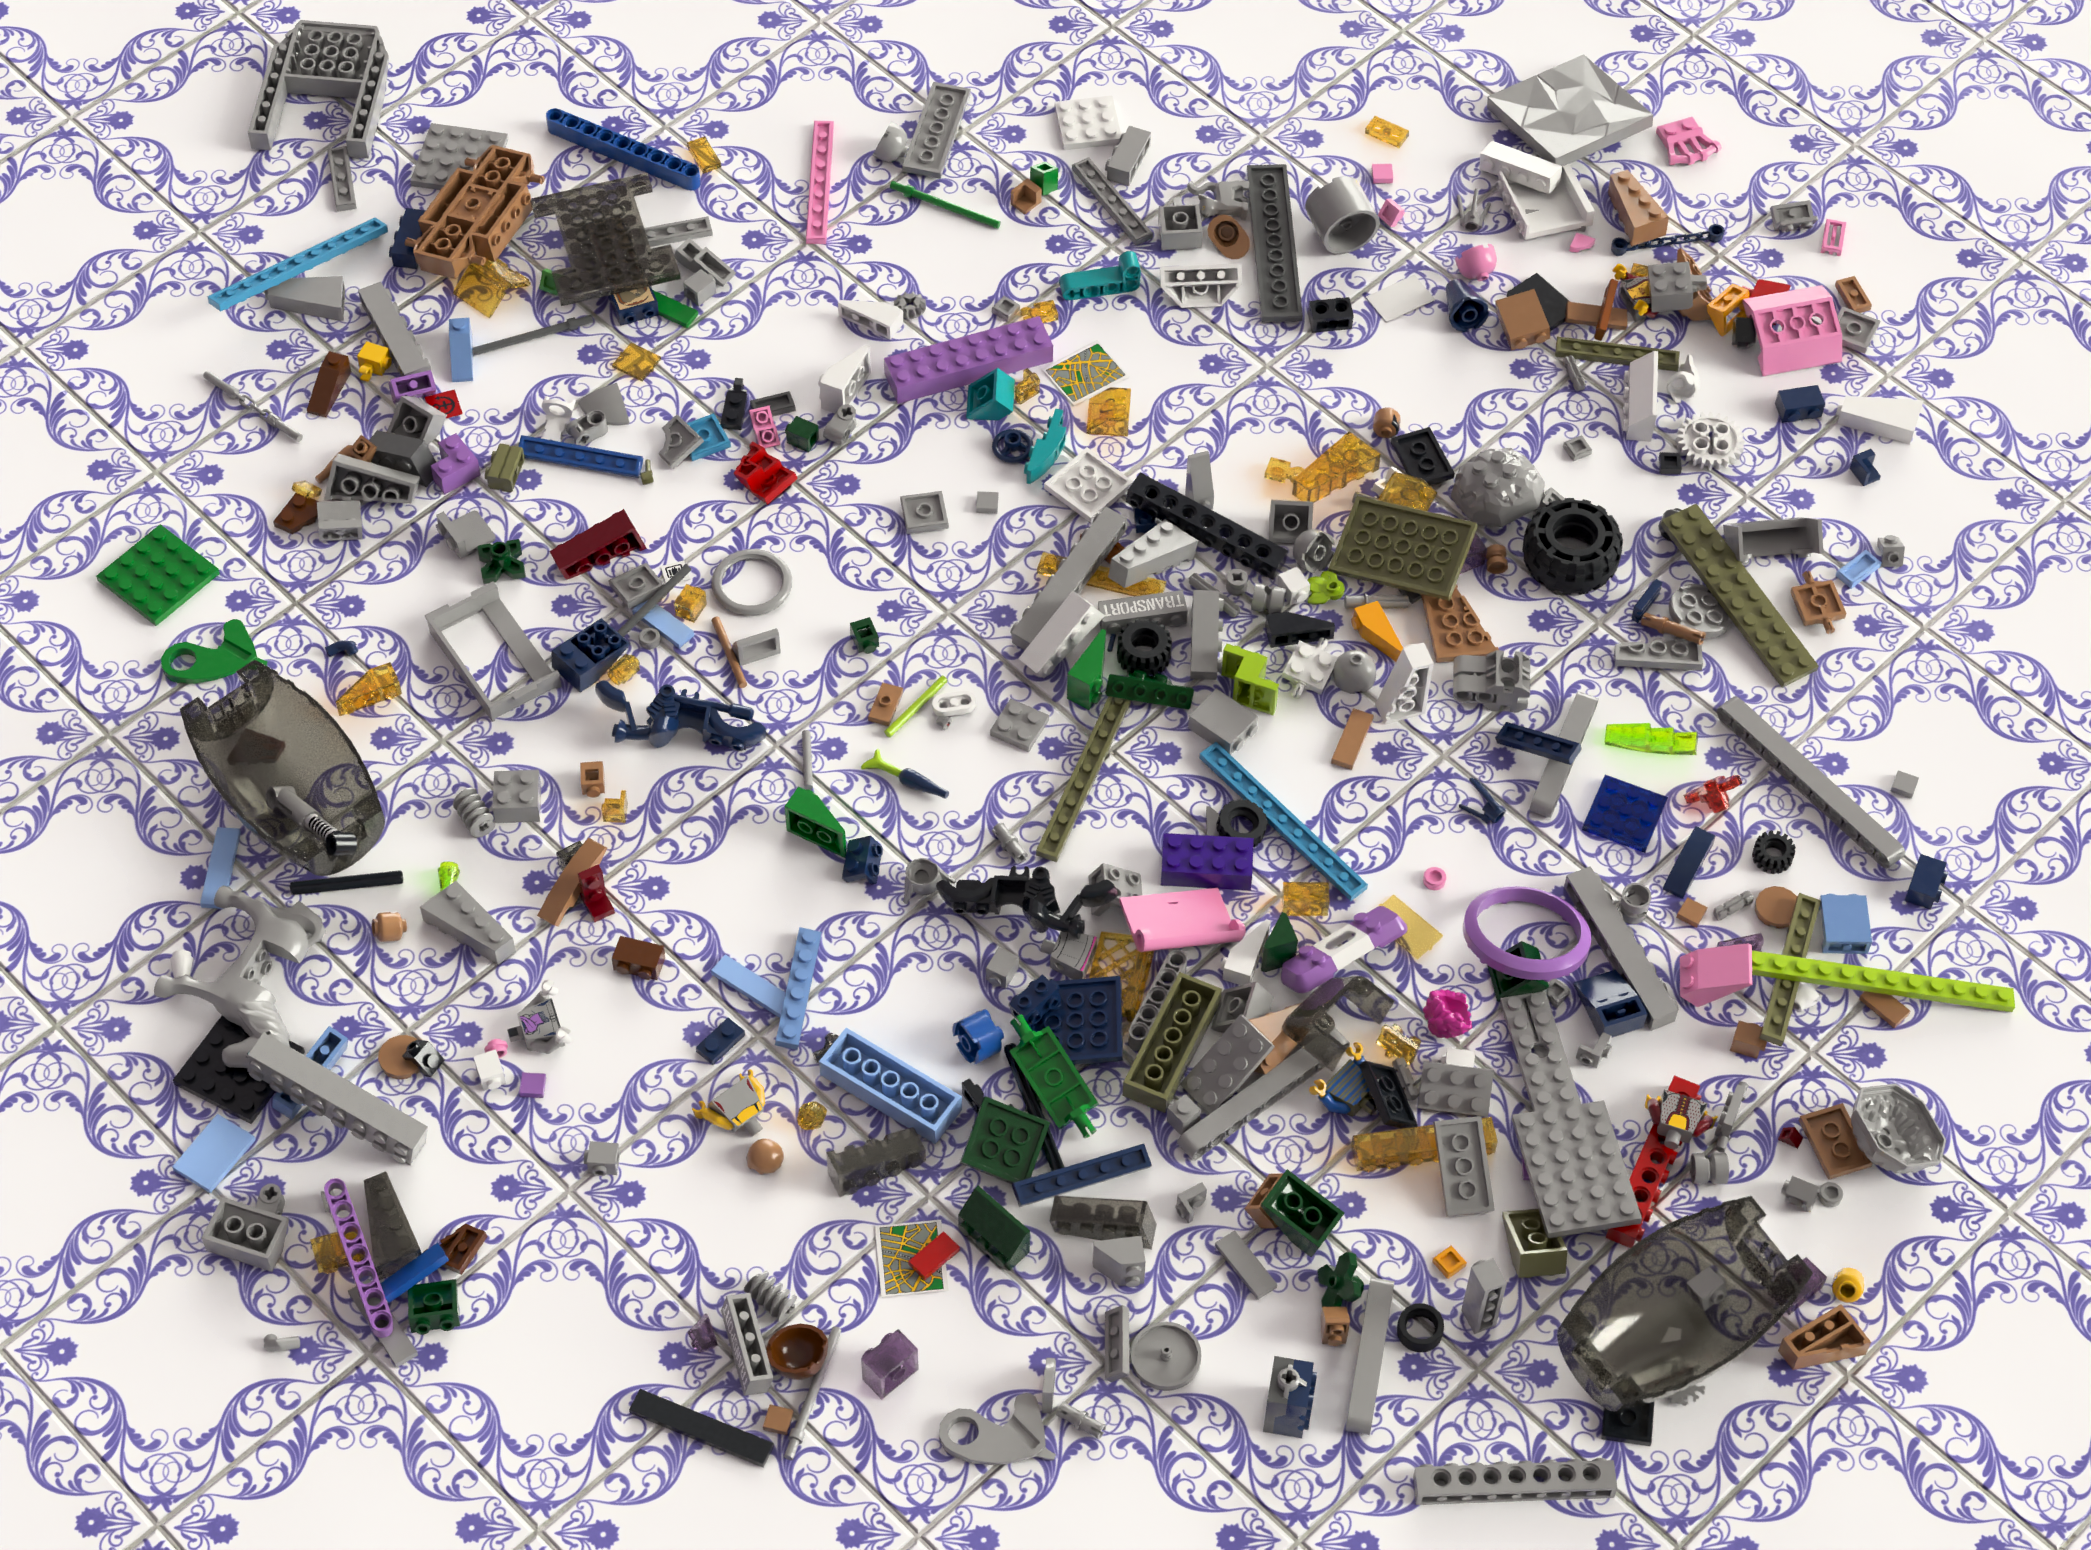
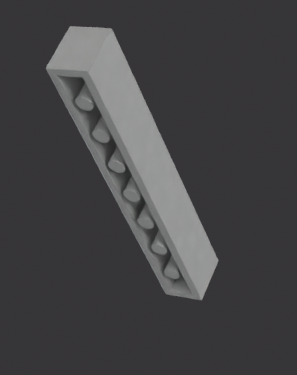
M1106 506L1102 512H1098L1095 515L1093 524L1090 528L1087 527L1083 531L1081 540L1078 544L1075 543L1072 546L1067 559H1062L1058 566V571L1055 575H1050L1046 582V587L1043 591H1038L1034 603L1031 607L1028 606L1024 610L1019 623L1016 622L1012 626L1010 633L1013 644L1026 650L1072 591H1075L1077 594L1081 592L1127 530L1126 517Z
M1591 866L1566 875L1564 884L1566 892L1577 910L1585 918L1592 935L1613 970H1616L1639 996L1647 1012L1645 1023L1650 1031L1675 1022L1679 1010L1677 1002L1671 999L1667 992L1666 984L1658 978L1655 966L1652 962L1648 961L1644 948L1635 940L1632 928L1624 922L1621 910L1619 908L1616 909L1610 892L1606 891L1602 886L1599 874L1595 873Z

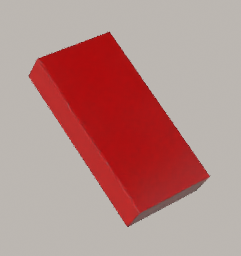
M943 1231L908 1261V1265L926 1280L960 1251V1246Z

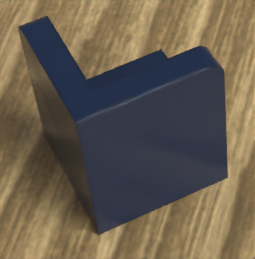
M1872 449L1854 455L1850 465V470L1863 486L1878 481L1881 478V475L1873 466L1876 454Z

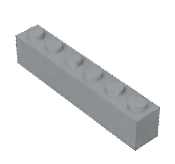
M381 282L359 289L361 305L384 347L389 348L390 357L400 376L403 377L431 370L428 359H423L422 357L423 352L420 345L415 344L412 330H407L408 325L404 316L400 317L397 303H392L389 289H385Z

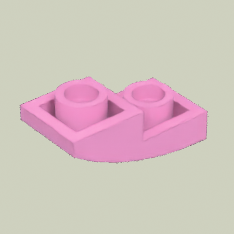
M770 406L749 410L757 443L764 448L780 445Z

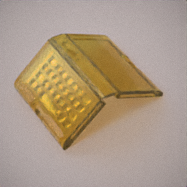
M497 258L495 262L486 260L483 266L471 263L455 287L453 294L488 318H491L505 296V290L508 288L530 286L531 282L519 272H514L508 268L506 263Z

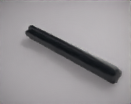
M398 870L294 881L290 883V892L292 895L402 884L404 880L403 872Z

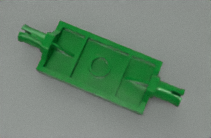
M1022 1014L1018 1015L1017 1019L1021 1025L1017 1023L1015 1018L1010 1021V1024L1020 1037V1043L1010 1050L1011 1055L1059 1130L1074 1122L1084 1139L1090 1137L1085 1128L1087 1127L1092 1135L1097 1130L1086 1113L1099 1105V1103L1050 1027L1047 1026L1038 1032L1032 1031Z

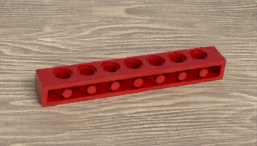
M1673 1076L1668 1091L1696 1100H1701L1702 1097L1698 1095L1700 1085L1678 1076ZM1654 1123L1629 1179L1635 1198L1644 1201H1636L1642 1217L1641 1224L1610 1228L1605 1237L1633 1249L1636 1241L1641 1242L1645 1229L1641 1227L1644 1222L1649 1223L1653 1213V1209H1650L1652 1202L1657 1204L1662 1191L1658 1187L1660 1183L1665 1185L1670 1171L1666 1170L1668 1164H1674L1678 1152L1674 1151L1675 1149H1670L1660 1143V1141L1665 1142L1666 1137L1657 1133V1126ZM1651 1160H1656L1660 1164H1655ZM1643 1179H1648L1652 1183H1646Z

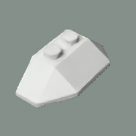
M1241 264L1160 267L1161 289L1180 308L1222 307L1242 285Z

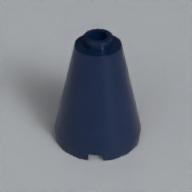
M1462 279L1451 280L1446 285L1449 321L1452 327L1461 332H1469L1468 329L1471 328L1475 330L1480 328L1489 316L1486 301Z

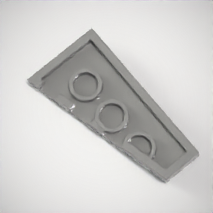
M1674 637V640L1671 641L1655 639L1653 642L1646 644L1642 641L1615 644L1614 662L1615 666L1702 671V645L1679 637Z

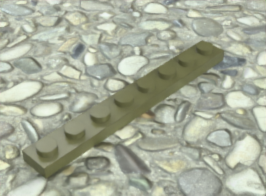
M1802 893L1798 894L1781 955L1806 958L1821 900ZM1775 978L1759 1039L1782 1046L1799 986L1798 981Z

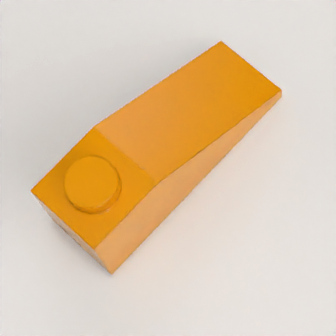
M1375 601L1354 608L1353 617L1351 618L1353 628L1358 630L1363 639L1396 662L1403 647L1379 602Z

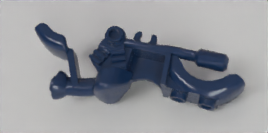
M602 680L595 685V692L603 704L613 710L626 713L628 724H625L621 719L619 724H614L612 737H615V743L622 742L625 739L649 740L652 746L661 748L667 745L677 734L678 730L682 728L697 730L703 735V742L707 743L709 741L713 745H723L736 751L746 750V748L755 746L766 738V729L760 722H754L744 727H735L725 723L717 712L729 713L730 717L750 721L754 716L753 708L735 703L728 705L716 701L699 699L698 692H695L694 697L690 698L686 696L687 689H683L681 694L677 695L675 694L674 687L668 684L663 685L659 689V693L653 702L647 706L646 712L650 716L647 720V725H636L630 702L626 701L622 690L613 687L606 680Z

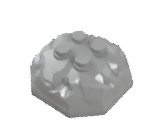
M1490 448L1480 452L1477 456L1472 457L1468 462L1459 467L1451 498L1471 522H1476L1478 525L1503 527L1539 507L1545 488V481L1535 466L1520 452L1514 451L1512 448L1499 450Z
M1896 1083L1862 1087L1858 1091L1853 1106L1851 1125L1853 1126V1134L1857 1138L1859 1149L1865 1153L1866 1157L1873 1164L1879 1165L1886 1171L1891 1170L1894 1173L1905 1174L1909 1172L1917 1173L1920 1170L1930 1166H1937L1941 1163L1946 1139L1923 1100Z

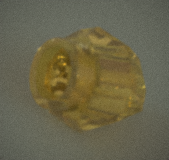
M816 1101L803 1104L798 1112V1125L804 1130L821 1128L827 1109Z

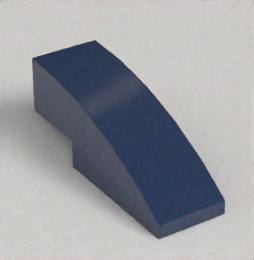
M1695 826L1663 886V890L1682 899L1684 898L1714 844L1715 835Z

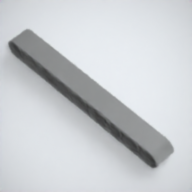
M1335 1027L1328 1028L1278 1064L1266 1075L1260 1077L1185 1131L1177 1140V1144L1192 1160L1199 1159L1345 1053L1346 1048L1350 1046V1042Z

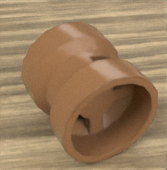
M1494 544L1485 549V557L1488 560L1486 562L1487 571L1492 574H1500L1508 569L1506 548L1503 545Z

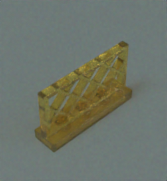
M1101 931L1089 978L1108 977L1107 973L1117 968L1121 973L1119 975L1121 980L1126 979L1129 983L1126 988L1122 989V1001L1124 1002L1122 1017H1127V1021L1133 1022L1142 1003L1155 951L1139 952L1136 948L1129 952L1125 946L1134 942L1132 935ZM1106 939L1115 940L1117 945L1107 950L1104 943ZM1122 949L1126 955L1116 961L1111 954ZM1108 957L1112 964L1102 969L1099 962ZM1130 959L1133 967L1124 972L1120 965Z

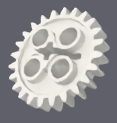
M1701 412L1700 417L1693 414L1692 419L1687 417L1685 423H1681L1676 438V443H1678L1677 449L1681 450V456L1687 455L1686 462L1693 460L1692 466L1700 464V469L1708 466L1709 471L1712 470V466H1715L1717 470H1720L1721 465L1728 468L1729 463L1734 465L1735 460L1740 459L1745 439H1743L1744 433L1739 432L1740 426L1734 427L1735 421H1727L1728 416L1722 419L1720 418V413L1714 417L1712 412H1709L1708 416ZM1709 428L1712 429V436H1711V446H1712V448H1711V455L1709 454V445H1710V437H1709L1710 429H1709Z

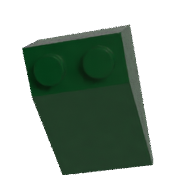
M1288 1169L1260 1205L1288 1239L1310 1257L1315 1254L1344 1215L1342 1210Z

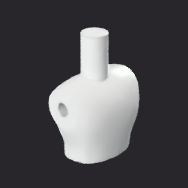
M1799 982L1793 1009L1802 1012L1804 1009L1816 1005L1821 996L1815 989L1820 985Z

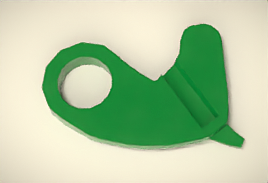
M232 619L224 624V641L217 649L182 642L166 649L161 657L164 675L170 681L187 684L214 681L233 675L245 668H266L267 661L257 657L254 644L243 622L238 619ZM191 655L196 658V662L189 669L175 670L171 667L174 659L179 656Z

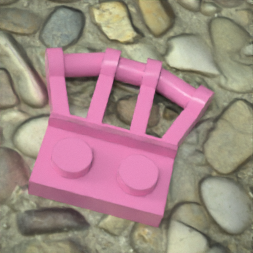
M1693 117L1657 126L1656 133L1668 151L1669 165H1675V163L1691 165L1698 160L1705 161L1711 154L1719 152L1722 148L1718 141H1713L1703 134L1702 127L1698 126ZM1698 141L1707 148L1702 149ZM1685 144H1690L1695 153L1689 152ZM1675 147L1678 148V150H1679V152L1681 153V155H1675V153H1674V148H1675Z

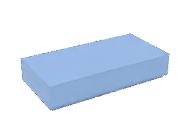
M1865 550L1839 569L1835 576L1852 589L1880 568L1882 562Z

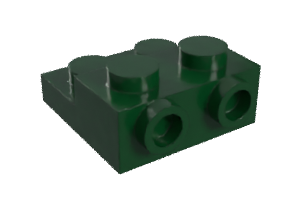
M456 1279L417 1284L408 1290V1319L411 1333L416 1332L424 1335L430 1330L441 1329L443 1331H450L454 1327L460 1326Z

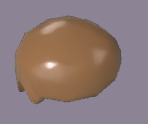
M763 1138L757 1140L749 1148L746 1156L747 1165L750 1169L756 1170L761 1175L764 1173H774L781 1167L784 1152L781 1146L771 1139Z

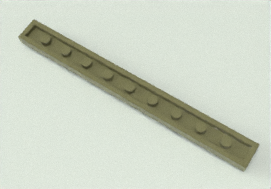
M1108 696L1037 847L1036 856L1054 862L1058 861L1132 700Z

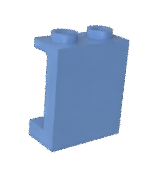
M1821 895L1819 911H1821L1824 935L1821 945L1822 953L1868 954L1872 944L1866 895Z

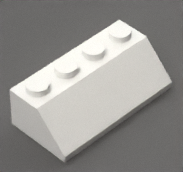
M1653 351L1630 362L1629 370L1624 372V383H1627V386L1624 387L1623 399H1627V403L1624 402L1623 415H1626V419L1624 418L1622 430L1626 431V440L1651 442L1657 417L1658 351Z

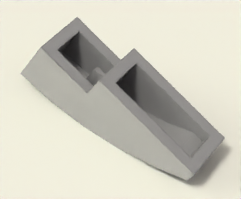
M690 238L675 251L674 259L693 273L702 269L707 274H711L716 281V285L723 287L736 275V272L707 247L702 249Z

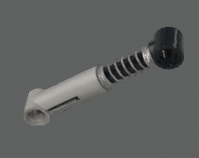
M274 786L267 789V806L270 809L280 810L305 831L312 832L325 843L326 851L330 856L352 855L356 852L357 840L352 832L339 831L325 821L318 811L296 795L293 786Z

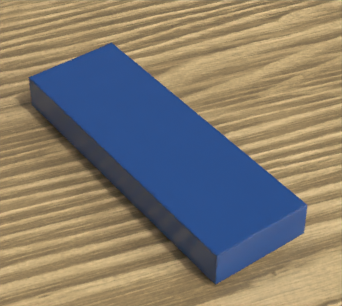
M439 1243L430 1247L380 1283L388 1303L449 1261Z

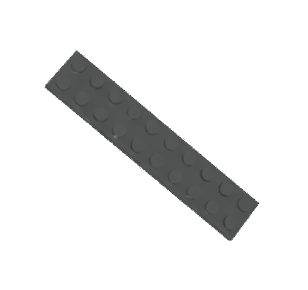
M1247 165L1246 171L1247 181H1249V201L1261 321H1302L1303 314L1287 165Z

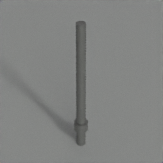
M591 315L577 319L575 317L569 318L563 323L473 347L474 355H479L568 329L573 331L578 329L579 326L593 323Z
M685 564L617 632L624 637L691 571V568Z

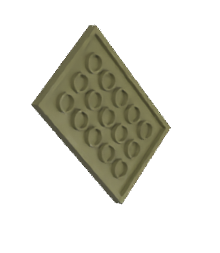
M1357 495L1328 569L1338 575L1450 601L1478 526L1476 522Z

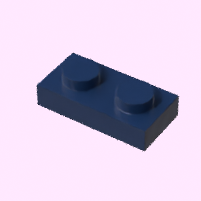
M727 1018L696 1047V1052L710 1064L714 1065L745 1036V1030L730 1018Z

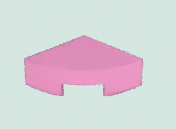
M1576 233L1569 251L1580 252V250L1590 249L1595 244V238Z

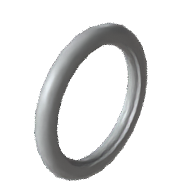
M746 549L727 556L719 563L713 573L711 587L717 601L727 610L740 615L757 616L775 610L786 600L792 588V575L787 564L777 555L760 549ZM743 560H764L773 564L778 569L782 578V585L778 594L770 601L759 605H742L732 601L724 593L722 587L724 573L733 564Z

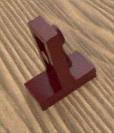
M599 864L578 873L581 890L579 897L594 923L615 914L614 907L606 895L603 872Z

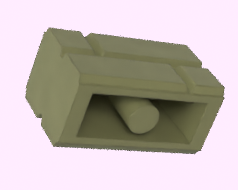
M500 443L497 450L492 452V464L485 470V479L490 489L513 492L525 460L522 447H511L510 445Z

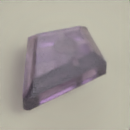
M705 1313L687 1332L692 1340V1347L697 1349L699 1353L713 1349L718 1345L709 1316Z

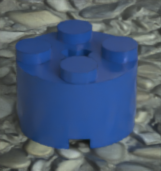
M986 1009L977 1011L953 1024V1036L957 1035L960 1041L956 1045L962 1056L969 1063L975 1062L974 1064H978L1001 1051V1040L1004 1039V1033L999 1026H995Z

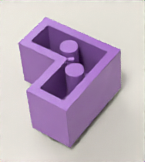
M457 433L438 442L442 460L432 464L431 470L434 482L444 495L481 476L478 459Z

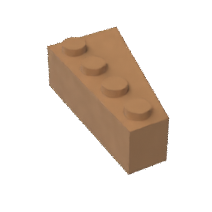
M1628 169L1611 174L1608 195L1615 210L1619 213L1620 222L1624 224V231L1630 238L1631 246L1665 236L1669 216Z

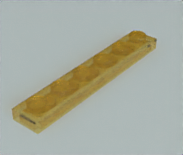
M1043 552L1037 567V573L1046 576L1055 575L1062 559H1067V557ZM1099 566L1086 584L1129 596L1164 593L1166 588V581L1150 577L1124 588L1108 577L1110 568Z

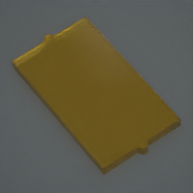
M1394 894L1383 904H1379V906H1384L1398 914L1407 924V932L1394 941L1417 960L1428 950H1432L1433 945L1443 937L1439 931Z

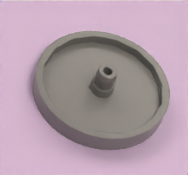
M1174 1322L1153 1323L1142 1329L1135 1337L1131 1347V1365L1136 1376L1147 1386L1163 1391L1176 1390L1186 1386L1197 1375L1201 1365V1347L1195 1335L1186 1327Z

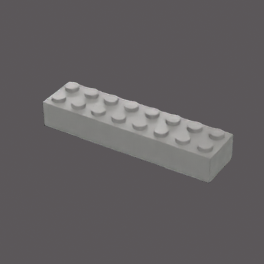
M263 1032L249 1052L247 1071L252 1078L269 1083V1086L274 1091L288 1094L291 1100L297 1104L309 1106L313 1113L318 1116L324 1115L328 1117L339 1128H347L352 1131V1135L356 1138L368 1140L375 1149L392 1154L396 1161L402 1164L406 1162L411 1165L424 1146L428 1126Z

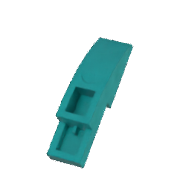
M1055 408L1053 416H1049L1048 432H1044L1042 439L1037 438L1035 446L1030 448V461L1026 462L1024 466L1027 484L1033 483L1044 475L1063 450L1066 442L1067 427H1062L1063 410Z

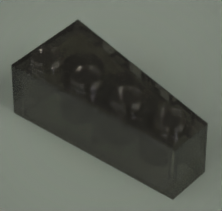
M914 1127L888 1134L882 1141L874 1138L867 1140L863 1146L855 1148L854 1145L844 1147V1152L837 1154L834 1150L826 1152L828 1175L839 1197L852 1195L858 1189L865 1186L876 1185L884 1178L895 1177L903 1170L920 1166L926 1161V1150Z
M386 1171L364 1180L374 1267L379 1280L393 1275L422 1254Z
M1071 1196L1054 1197L1049 1220L1054 1232L1061 1235H1072L1095 1240L1142 1236L1143 1248L1151 1250L1157 1226L1147 1201Z

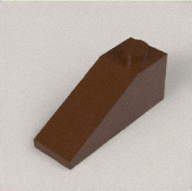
M331 351L328 352L320 366L307 407V413L325 418L328 416L351 374L348 356Z

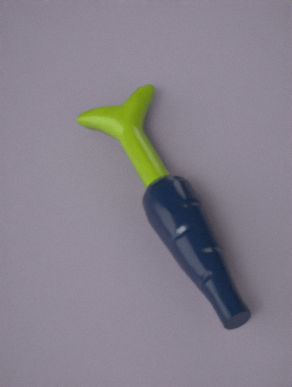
M876 749L872 759L867 760L861 766V769L875 768L898 777L900 782L907 787L934 794L944 799L949 796L948 790L941 788L919 772L911 768L902 770L883 761L879 749Z

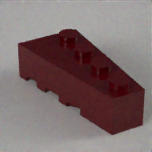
M623 509L612 514V516L602 522L596 523L588 530L575 535L565 543L559 544L549 552L564 578L568 580L591 571L594 565L604 566L609 564L612 558L620 555L624 558L630 555V551L635 549L642 551L647 549Z

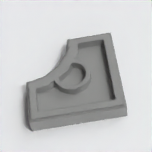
M676 415L662 427L666 441L659 455L674 469L700 446L704 440L680 416Z
M1046 1358L1042 1413L1051 1414L1056 1373L1055 1358Z

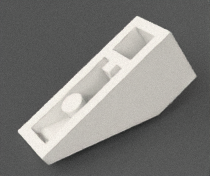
M840 300L838 302V315L887 339L891 340L903 325V310L886 302Z
M1266 919L1230 950L1228 958H1223L1220 970H1223V980L1239 985L1251 983L1270 932L1271 920Z

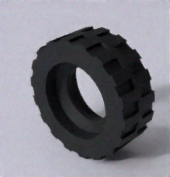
M1237 799L1223 806L1217 820L1216 829L1219 832V836L1254 838L1253 847L1255 848L1264 837L1268 820H1266L1267 816L1264 814L1263 809L1258 807L1256 803L1246 799ZM1236 816H1242L1252 822L1253 828L1248 833H1240L1232 828L1231 821Z

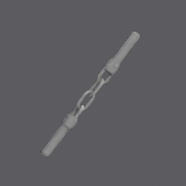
M210 371L204 372L203 377L223 390L230 398H239V403L248 410L255 409L258 411L262 420L274 428L280 429L297 442L302 440L303 435L284 423L280 417L268 409L261 410L256 406L255 400L247 395H239V389L227 384ZM245 398L252 402L250 403L251 407L243 403Z

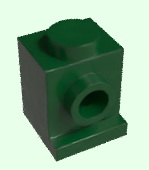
M868 617L850 623V636L858 652H865L866 654L874 652L879 647V636L871 618Z

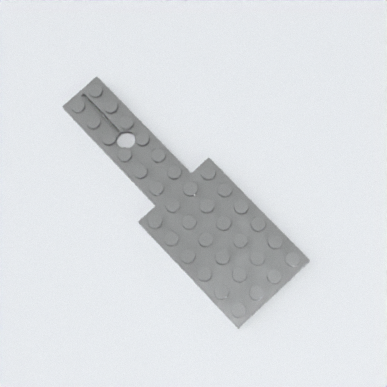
M1546 991L1501 998L1500 1005L1533 1110L1532 1112L1513 1114L1512 1123L1547 1238L1641 1224L1642 1217L1605 1102L1603 1100L1581 1104ZM1541 1045L1546 1047L1549 1053L1548 1056L1539 1058L1537 1054L1531 1052V1049Z

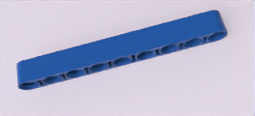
M552 108L546 112L548 131L557 137L686 190H696L701 185L699 167L693 163L561 109Z

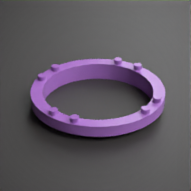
M1506 886L1491 889L1480 894L1469 904L1463 921V935L1467 946L1480 959L1481 963L1487 964L1504 974L1522 979L1549 982L1551 979L1569 976L1570 973L1577 970L1584 963L1591 945V932L1588 923L1575 907L1554 894L1530 887ZM1509 901L1534 903L1556 912L1562 917V920L1567 921L1575 931L1578 944L1569 953L1552 959L1539 960L1519 957L1505 952L1491 943L1479 928L1477 917L1483 910L1498 903L1507 904Z

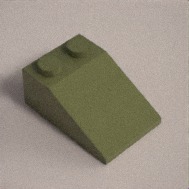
M1539 1209L1502 1212L1512 1263L1519 1278L1566 1274L1568 1252L1562 1236L1547 1238Z

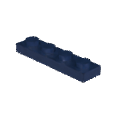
M1509 722L1504 724L1495 737L1498 744L1569 765L1573 763L1582 750L1580 743Z

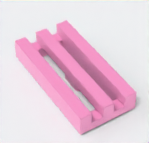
M1826 219L1821 253L1829 251L1831 255L1835 252L1837 256H1841L1846 222ZM1833 225L1831 242L1829 246L1827 245L1829 226ZM1837 226H1841L1838 247H1834Z

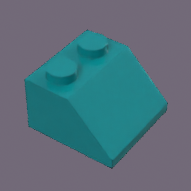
M996 368L968 385L966 418L971 420L998 421L1011 414L1014 408L1015 379L999 368Z

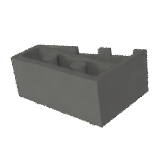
M379 430L369 439L377 447L371 463L419 476V484L426 488L433 481L431 465L436 463V460L425 440Z

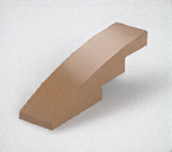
M588 838L557 879L537 916L559 927L568 907H574L581 893L578 873L595 865H600L607 847Z

